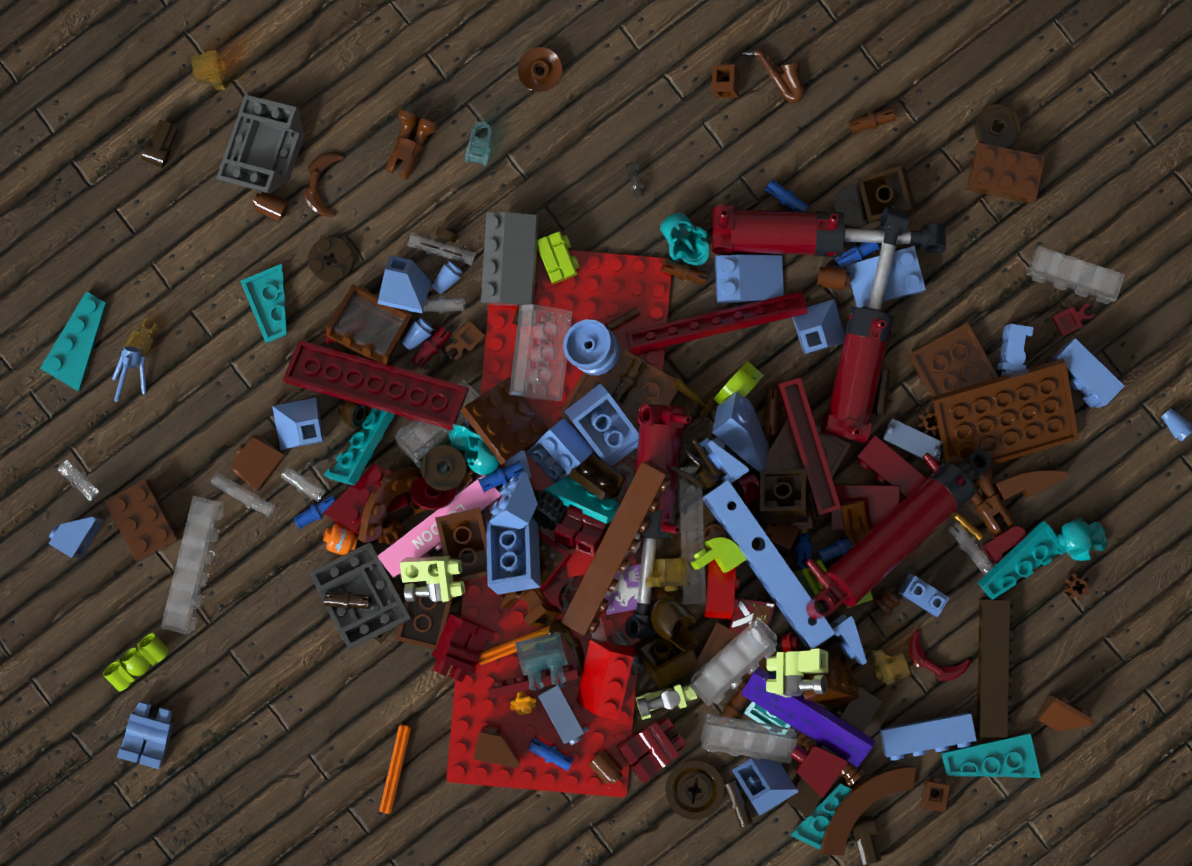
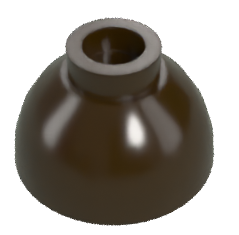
M342 401L338 407V413L342 415L343 421L349 427L356 429L366 419L368 406L351 401Z

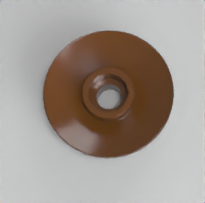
M543 47L532 48L525 52L519 60L518 76L521 83L529 90L535 92L548 91L554 88L561 79V61L550 49ZM538 68L544 69V73L542 75H538L536 73V70Z

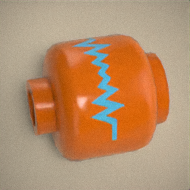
M335 523L331 529L327 528L323 536L327 550L340 555L353 551L358 540V535H355L353 531L338 523Z

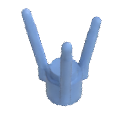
M126 346L121 352L120 360L112 377V380L115 381L123 366L116 390L115 402L119 401L128 368L135 369L137 365L140 367L142 394H146L144 366L146 356L141 355L142 350L139 348Z

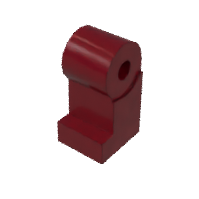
M751 473L735 480L736 492L746 506L751 502L754 504L753 507L748 508L751 514L760 511V484L756 476Z
M1019 526L1007 528L998 536L982 544V547L993 564H997L1004 558L1002 553L1013 546H1017L1026 537V532Z

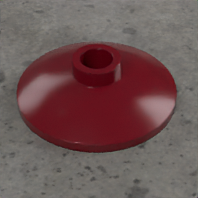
M423 476L419 477L411 486L412 500L424 509L436 510L444 508L456 496V488L449 491L436 490L426 483Z

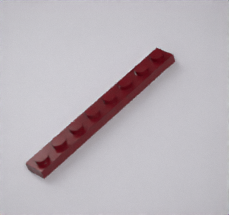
M797 292L626 333L631 353L636 354L807 314L808 311L802 292Z

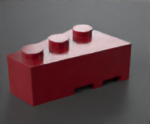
M373 464L354 486L351 485L323 514L333 523H338L359 535L366 502L371 493L375 494L382 485L380 481L391 471Z

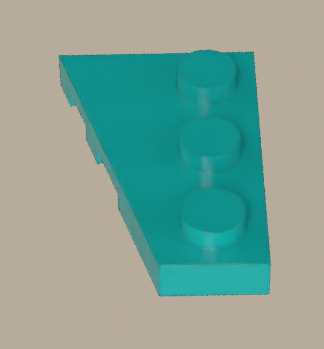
M283 264L241 280L240 282L265 342L268 344L287 336Z
M569 476L544 489L545 494L548 492L551 494V497L555 496L562 500L563 505L578 507L582 509L583 514L605 524L613 520L620 506L612 498L599 499Z
M839 783L819 803L811 816H807L790 836L820 850L824 831L835 813V808L852 789Z

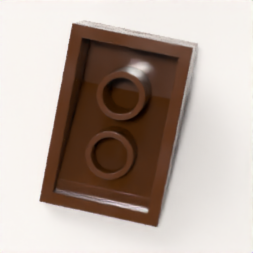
M480 507L435 517L444 556H450V559L461 560L462 572L460 574H452L453 582L487 576L486 530Z

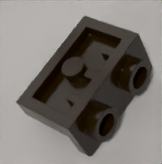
M595 454L589 455L586 465L572 468L569 477L601 500L618 496L625 481L623 474Z

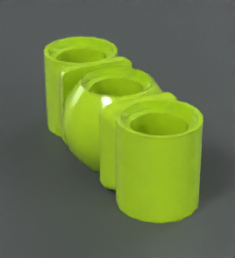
M154 633L146 635L137 643L138 648L128 650L123 655L122 660L118 658L117 661L111 663L104 670L103 676L118 691H123L135 681L134 676H141L146 673L150 668V664L154 666L167 656L169 649Z

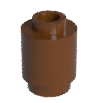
M820 266L817 284L822 285L824 288L844 290L845 286H849L851 273H847V268Z

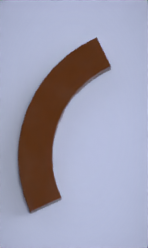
M900 766L886 769L884 772L866 778L850 790L835 808V813L829 825L826 826L820 853L822 855H844L851 829L860 815L870 805L891 793L914 790L916 767Z

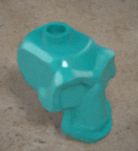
M675 212L668 215L660 224V230L669 244V253L673 261L682 258L688 264H704L709 256V245L707 241H704L708 237L707 232L698 226H694L684 213Z
M455 425L454 430L449 432L451 446L456 450L465 451L463 457L475 473L488 476L494 473L497 467L501 465L476 431L470 430L463 425Z
M1082 517L1064 524L1061 533L1058 534L1060 547H1064L1065 552L1076 561L1091 560L1090 550L1104 551L1108 545L1105 530L1100 523L1093 522L1088 525L1083 521Z

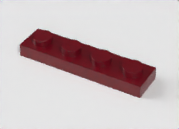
M572 665L558 668L559 672L550 674V671L536 673L537 677L528 679L527 676L514 678L515 683L495 682L492 683L493 688L488 689L489 698L579 679L577 668L572 669Z

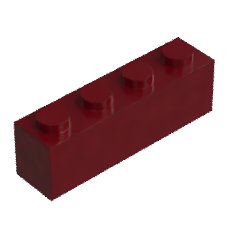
M873 436L856 456L859 460L857 464L867 472L869 469L876 474L874 478L882 485H900V500L906 499L926 479V477L877 436Z

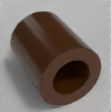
M262 192L261 194L257 193L253 205L256 212L281 222L288 209L289 201L271 193Z
M605 749L601 750L587 764L605 784L609 782L614 784L622 777L620 772L623 768Z

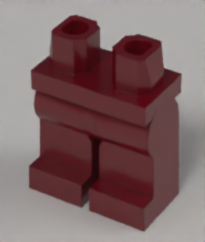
M571 505L562 522L554 529L555 542L572 549L576 546L577 551L594 557L611 522L605 524L583 514L582 509Z
M450 614L438 641L437 650L434 649L432 656L437 658L432 670L447 676L452 665L449 677L463 682L467 671L474 674L476 670L475 665L480 659V652L486 640L491 641L494 633L480 625Z
M664 717L657 722L652 720L648 725L616 745L639 780L644 784L659 770L679 757L678 752L686 745L680 734L675 735L670 740L665 735L674 728L668 717Z

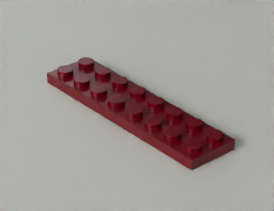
M299 340L283 377L284 383L449 430H454L461 412L460 410L468 394V387L301 340Z

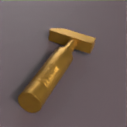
M676 379L673 382L675 388L695 405H700L703 408L699 412L700 416L705 418L713 409L715 400L712 397L705 405L701 401V397L680 379Z
M960 512L953 514V519L972 534L974 538L978 541L982 539L985 534Z

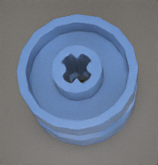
M586 319L577 322L568 330L564 337L563 348L565 356L570 363L588 375L607 373L615 366L619 359L621 348L618 338L605 325L596 320Z

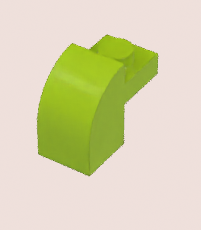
M747 361L713 399L720 405L735 392H738L742 397H746L764 375Z
M719 537L705 541L704 544L708 550L706 551L703 548L693 555L695 559L690 563L694 570H697L715 559L722 572L725 573L747 559L736 543L730 539Z

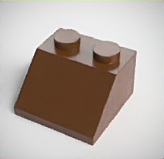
M486 726L484 729H480L473 759L519 768L521 759L505 735L499 732V728Z

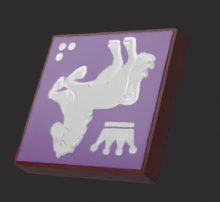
M641 563L629 565L627 571L621 574L618 589L615 593H611L608 599L610 605L605 612L606 616L636 610Z

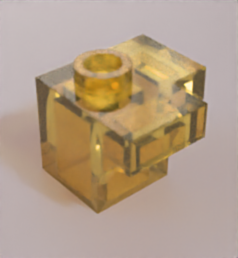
M216 50L191 56L193 75L197 82H211L217 91L226 90L223 72H227L226 62L224 58L221 59Z
M685 558L655 560L653 575L645 578L646 587H664L665 591H678V586H687Z
M882 649L871 651L877 668H874V672L878 681L882 680L884 684L889 685L911 675L903 653L888 656Z

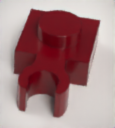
M1090 304L1082 306L1078 312L1075 311L1074 307H1071L1052 317L1061 337L1083 327L1080 320H1088L1095 316V313L1090 316L1084 314V309L1089 307Z

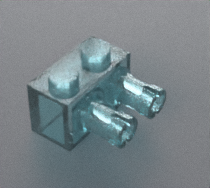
M557 632L551 636L545 635L515 643L519 664L523 674L528 675L529 688L531 690H537L536 683L539 689L544 687L541 671L550 669L552 684L559 685L558 678L561 684L566 682L563 666L568 665L560 633Z

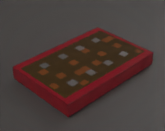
M539 531L541 582L539 589L545 592L572 556Z

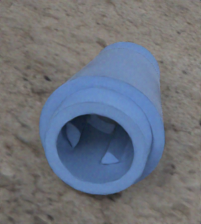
M449 260L447 264L444 263L431 287L442 295L444 291L462 278L460 275L463 271Z
M420 317L418 321H414L402 344L412 351L432 335L431 332L434 328L425 319Z
M1172 408L1161 417L1175 439L1178 438L1182 442L1192 433V423Z

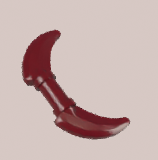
M915 630L910 640L909 652L911 660L916 667H925L938 676L937 679L939 681L954 680L964 674L970 665V659H967L962 664L951 667L936 664L924 654L920 645V630Z

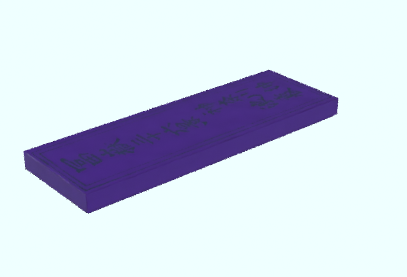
M756 668L741 695L854 766L858 767L875 744L876 741L815 702L806 700L803 695L783 697L768 692L766 690L767 680L776 678L762 669Z

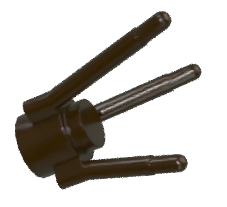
M693 439L692 442L706 464H702L687 447H684L683 451L699 467L696 471L697 478L674 466H670V469L696 483L700 488H703L704 485L710 488L719 480V470L714 467L698 441Z

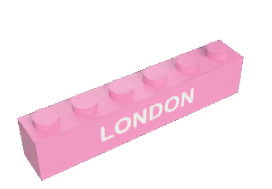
M477 479L456 495L448 506L438 509L377 557L393 578L400 576L402 579L400 562L406 557L429 558L428 554L434 549L437 551L442 549L435 517L480 507L481 514L488 508L491 510L496 501L499 502L502 496L499 494V488L494 487L484 493Z

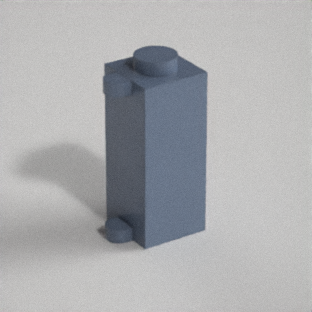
M895 419L890 420L881 438L882 441L924 461L926 460L923 456L926 453H929L938 460L943 451L940 447L941 441Z
M561 682L542 692L538 697L563 743L569 742L570 745H573L582 740L581 735L589 731L590 728L588 725L582 728L561 690L566 684Z

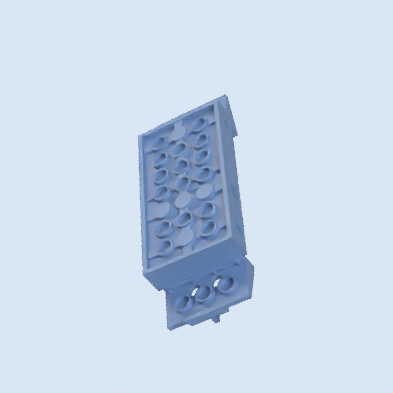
M718 437L712 441L708 438L703 440L699 444L701 447H705L709 453L707 455L715 468L721 470L724 477L721 478L723 483L704 495L702 500L730 540L738 545L747 559L745 560L802 643L806 647L814 649L834 635L838 637L839 641L837 644L847 657L862 665L867 663L852 616L846 617L845 614H842L830 623L824 617L812 619L808 616L806 606L811 600L810 596L731 485L732 482L747 473L749 469L723 450L725 443ZM728 503L731 504V510L727 508ZM754 538H757L760 543L757 550H754L752 547Z

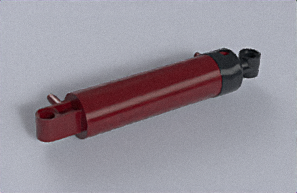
M976 450L965 456L958 465L951 462H944L940 465L933 456L926 453L923 458L934 472L834 565L824 572L813 559H809L806 562L810 570L818 578L817 580L824 587L807 603L806 612L808 616L812 619H821L831 614L842 603L847 606H855L954 513H957L974 497L976 492L973 481L990 468L991 457L983 450ZM974 459L979 463V468L975 466ZM817 602L822 604L823 612L818 611Z

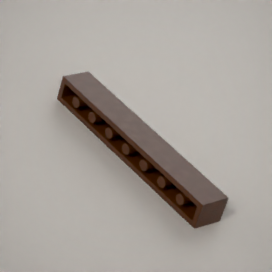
M649 460L641 462L561 623L583 636L594 633L600 625L598 619L601 613H605L610 605L608 599L611 593H615L620 585L619 578L622 573L627 571L630 565L629 558L631 554L635 553L641 543L639 538L642 532L645 533L651 523L649 518L652 512L655 513L661 504L659 498L663 492L665 493L671 484L669 479L672 473Z

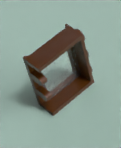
M352 284L328 324L326 336L376 362L387 364L408 326L411 324L413 314L408 310L378 304L379 296L370 293L363 286Z

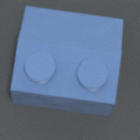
M89 517L60 524L59 527L56 526L49 536L51 540L48 544L71 558H82L105 519L102 517Z

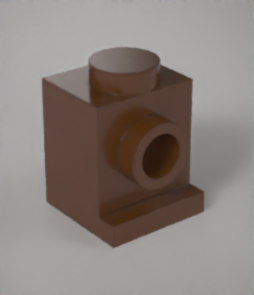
M730 62L713 65L711 90L717 99L739 98V70L736 65Z
M931 777L930 781L925 780L920 807L927 810L945 812L950 785L944 783L943 778ZM932 789L938 790L936 797H931L930 792Z

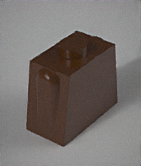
M257 435L252 437L246 445L243 443L235 453L237 458L230 466L234 474L252 486L256 491H260L287 455Z

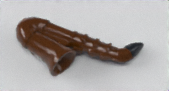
M751 48L742 52L743 55L756 56L770 78L778 86L782 93L781 95L788 102L798 103L803 99L804 85L799 76L800 63L781 66L784 74H781L779 68L775 67L774 62L770 60V56L766 55L761 48Z

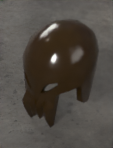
M664 596L658 599L651 613V622L656 633L667 641L672 642L678 649L687 652L686 648L691 646V643L698 645V642L687 630L689 621L693 624L697 622L691 611L678 598Z

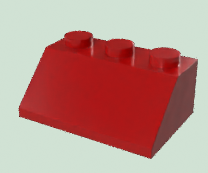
M590 638L576 703L597 716L619 720L635 648Z

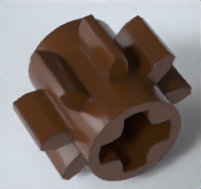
M927 408L925 409V416H917L921 419V423L916 427H922L924 434L931 431V434L935 436V429L938 428L935 411L930 413V410ZM933 417L935 426L928 427L926 419Z
M384 517L382 533L379 539L380 543L385 541L386 544L392 545L401 538L400 534L404 533V530L398 518L394 520L392 517Z
M1072 573L1071 580H1063L1067 585L1062 591L1070 594L1068 596L1069 600L1077 596L1078 601H1082V595H1090L1087 589L1092 583L1084 581L1086 575H1081L1077 579V575ZM1076 583L1081 584V588L1078 591H1073L1072 587Z

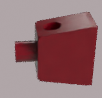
M796 744L789 756L799 762L795 771L822 798L848 763L845 759L814 744L811 745L808 751Z

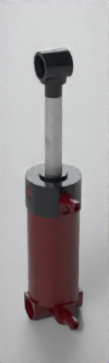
M719 205L713 208L712 252L718 255L746 252L841 257L845 242L883 243L885 232H882V229L845 228L843 212L734 209V206ZM932 223L925 225L921 228V231L906 230L902 236L898 235L896 244H919L920 248H924V251L928 253H941L946 250V226Z
M885 207L882 212L880 228L885 234L868 306H863V308L851 306L828 412L824 413L821 432L823 434L845 437L846 439L866 443L872 427L869 421L887 345L890 342L895 316L886 314L885 311L881 310L898 235L902 236L909 224L910 214L908 211Z
M643 404L638 412L637 423L640 424L635 474L641 462L649 460L672 473L669 479L671 484L665 493L663 492L659 498L661 504L655 513L652 512L649 518L651 523L645 533L642 532L640 536L643 537L637 607L636 612L632 613V616L627 619L625 625L626 633L631 639L653 638L656 634L650 614L657 539L673 538V534L680 532V526L674 524L678 474L672 471L670 466L679 469L683 427H686V424L691 422V416L686 415V410L682 406Z

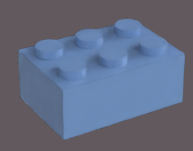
M1076 338L1066 342L1048 361L1052 362L1062 358L1065 360L1070 388L1075 392L1079 391L1084 396L1083 400L1092 408L1094 406L1096 408L1106 406L1124 387Z
M531 518L529 524L522 529H517L486 521L488 586L497 594L540 588L538 523Z

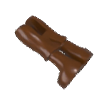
M400 109L398 119L401 121L402 127L399 137H396V144L388 159L386 171L393 174L399 159H402L406 162L403 166L401 178L407 180L414 170L425 140L430 134L437 131L439 125L420 118L415 138L410 140L419 117Z
M989 468L975 480L986 494V497L982 498L973 482L976 493L971 502L975 506L974 509L981 515L989 531L993 535L998 536L1002 531L994 520V516L999 514L1009 528L1015 525L1010 511L1002 502L999 492H996L993 486V472Z

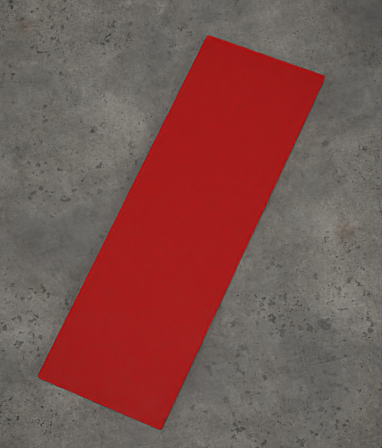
M537 248L535 283L538 286L534 295V307L530 309L526 327L512 324L517 306H495L488 304L480 396L510 377L548 429H551L563 419L558 415L583 374V371L570 363L565 356L563 344L568 330L577 322L586 319L596 320L606 326L607 323L636 307L640 315L612 331L618 338L620 347L631 353L626 332L667 323L671 274L661 272V266L669 268L671 266L662 264L665 258L568 250L570 257H576L580 267L576 269L577 275L552 285ZM665 347L633 354L663 372ZM570 423V424L572 425V427H573V428L582 436V438L587 442V440L583 437V435L580 433V431L577 429V427H576L575 425H573L572 423ZM535 441L522 451L526 452L532 478H529L533 491L539 490L540 492L555 483L527 453L537 442ZM625 456L612 466L615 469L619 465H627L632 469L635 476L636 461L628 456ZM588 458L578 467L586 465ZM502 464L497 468L503 469L505 468V464ZM624 468L619 470L625 476L623 485H626V477L629 476V471L625 472ZM475 473L476 479L473 482L479 479L482 475ZM503 484L497 486L499 490H501ZM624 487L625 494L628 490V487ZM618 496L612 497L617 503L621 504ZM490 508L482 513L484 515L485 530L486 521H490L493 515L490 513ZM540 525L539 531L555 542L554 529L549 530L548 527L544 529ZM643 537L639 538L641 543L634 553L636 564L641 563ZM555 542L562 549L568 550L567 546ZM567 565L562 568L560 575L556 576H559L560 581L546 589L545 592L542 591L553 606H557L561 612L554 620H563L585 576L584 574L569 577ZM487 576L464 581L465 593L462 597L461 618L494 633L491 641L486 640L481 652L544 628L529 626L524 620L529 614V606L523 599L510 609L501 608L502 601L500 598L502 595L506 596L507 593L497 594L488 586ZM636 610L610 616L601 613L598 619L600 621L598 629L586 636L571 630L575 638H578L584 653V664L590 638L632 648L633 645L640 642V638L631 639L628 637L625 630L627 619ZM561 635L555 636L484 665L477 663L474 674L467 671L463 682L455 680L447 781L473 785L625 797L627 795L629 763L622 756L616 745L632 735L638 656L634 651L619 720L597 716L576 703L582 676H579V679L565 682L566 686L562 687L561 690L582 728L587 725L590 728L589 731L581 735L582 740L573 745H570L569 742L563 743L538 697L539 694L557 684L526 690V696L536 699V707L532 708L531 713L519 715L515 710L510 709V702L518 698L517 693L491 699L488 693V689L493 688L492 683L495 682L515 683L514 678L527 676L528 679L537 677L536 673L550 671V674L559 672L558 668L572 665V669L577 668L578 670L574 650L569 647L564 637ZM486 726L499 728V732L505 735L521 759L519 768L474 760L480 729H484ZM533 737L549 746L554 745L558 751L571 758L573 757L574 760L571 762L569 770L565 771V769L552 762L547 763L543 757L528 751L527 748L530 746L529 744ZM603 749L623 768L620 772L622 777L614 784L611 782L605 784L587 765Z

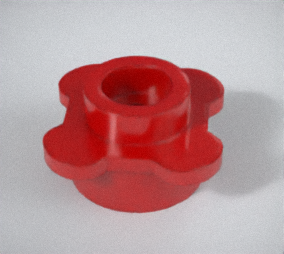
M793 632L782 636V649L784 653L799 649L797 636L794 637Z

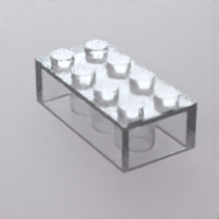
M535 304L520 305L509 395L544 401H562L567 362L563 344L564 337L571 328L573 311Z
M757 617L692 676L690 687L708 706L713 702L718 704L726 696L724 693L730 687L734 689L742 682L741 677L747 672L751 674L759 667L758 662L763 657L767 659L776 651L775 647L777 646V636Z

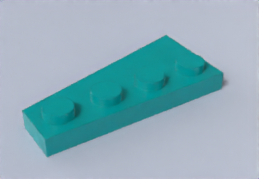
M86 291L40 369L80 392L107 303Z
M374 408L362 423L364 427L362 431L352 436L349 440L351 442L350 447L344 454L340 452L335 459L338 463L332 470L327 469L324 476L331 480L354 486L360 479L367 462L371 460L376 446L382 440L384 432L389 423L393 421L395 414Z
M1042 521L977 583L986 595L993 600L1015 586L1016 581L1021 577L1027 578L1032 575L1033 570L1041 564L1046 566L1052 562L1051 558L1055 555L1066 553L1065 548L1060 547L1056 534L1046 522Z
M1031 733L941 753L947 776L1041 778Z

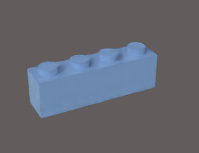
M969 712L879 729L884 756L890 757L891 760L903 759L904 754L913 753V756L927 754L926 750L935 749V752L949 750L948 746L956 744L958 748L971 746L972 741H976L972 715Z

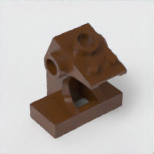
M539 588L510 592L506 596L502 595L500 598L502 601L500 607L508 609L523 599L529 606V614L524 618L529 626L546 627L561 614L557 606H553Z

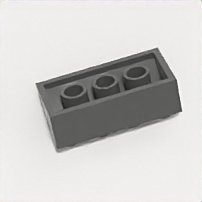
M510 212L486 213L481 303L495 306H534L539 215Z

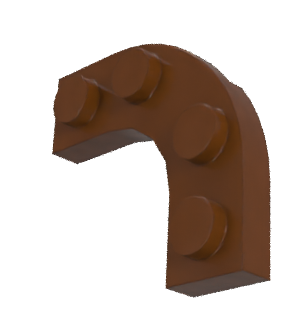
M410 466L389 473L380 481L382 485L375 494L371 493L366 502L358 540L366 543L380 539L387 507L396 496L411 491L412 484L420 477L421 468Z
M861 499L840 504L844 532L852 546L870 532L864 501ZM916 549L909 556L917 555Z

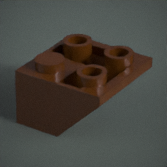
M1057 694L1054 697L1047 695L1035 716L1036 720L1056 731L1091 726L1096 722L1090 718L1092 713L1076 705L1074 708L1071 707L1072 702Z

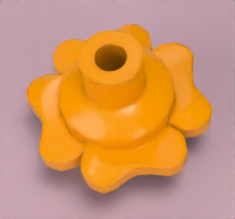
M525 691L518 692V698L510 702V709L515 710L519 715L529 714L532 708L536 707V699L526 696Z

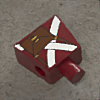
M738 598V612H733L732 619H729L731 620L729 629L759 645H763L775 604Z

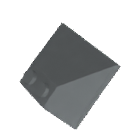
M244 95L216 179L269 194L288 181L304 139L299 108Z
M370 542L309 572L323 603L324 597H327L325 592L345 593L348 591L352 594L371 595L372 604H369L371 605L370 609L351 608L350 610H345L344 607H326L349 650L411 619Z

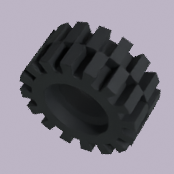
M539 490L533 491L538 505L532 518L538 523V526L542 525L544 529H547V527L549 530L555 529L565 517L567 508L562 506L563 503L561 501H557V497H551L550 493L547 492L545 494L542 490L540 492Z

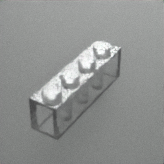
M1040 246L1034 250L1027 275L1032 276V280L1045 283V281L1054 283L1053 287L1061 290L1070 288L1075 290L1074 293L1082 297L1091 295L1097 297L1096 301L1104 304L1117 300L1125 274Z
M464 379L459 383H455L468 387V394L463 407L480 396ZM462 412L459 414L456 425H462L467 420ZM413 420L409 425L401 427L395 438L398 446L416 463L432 448L448 437L451 430Z
M706 714L700 737L702 748L707 751L726 752L732 756H750L756 760L767 759L779 764L784 762L791 763L792 757L789 754L797 743L796 732L793 728Z

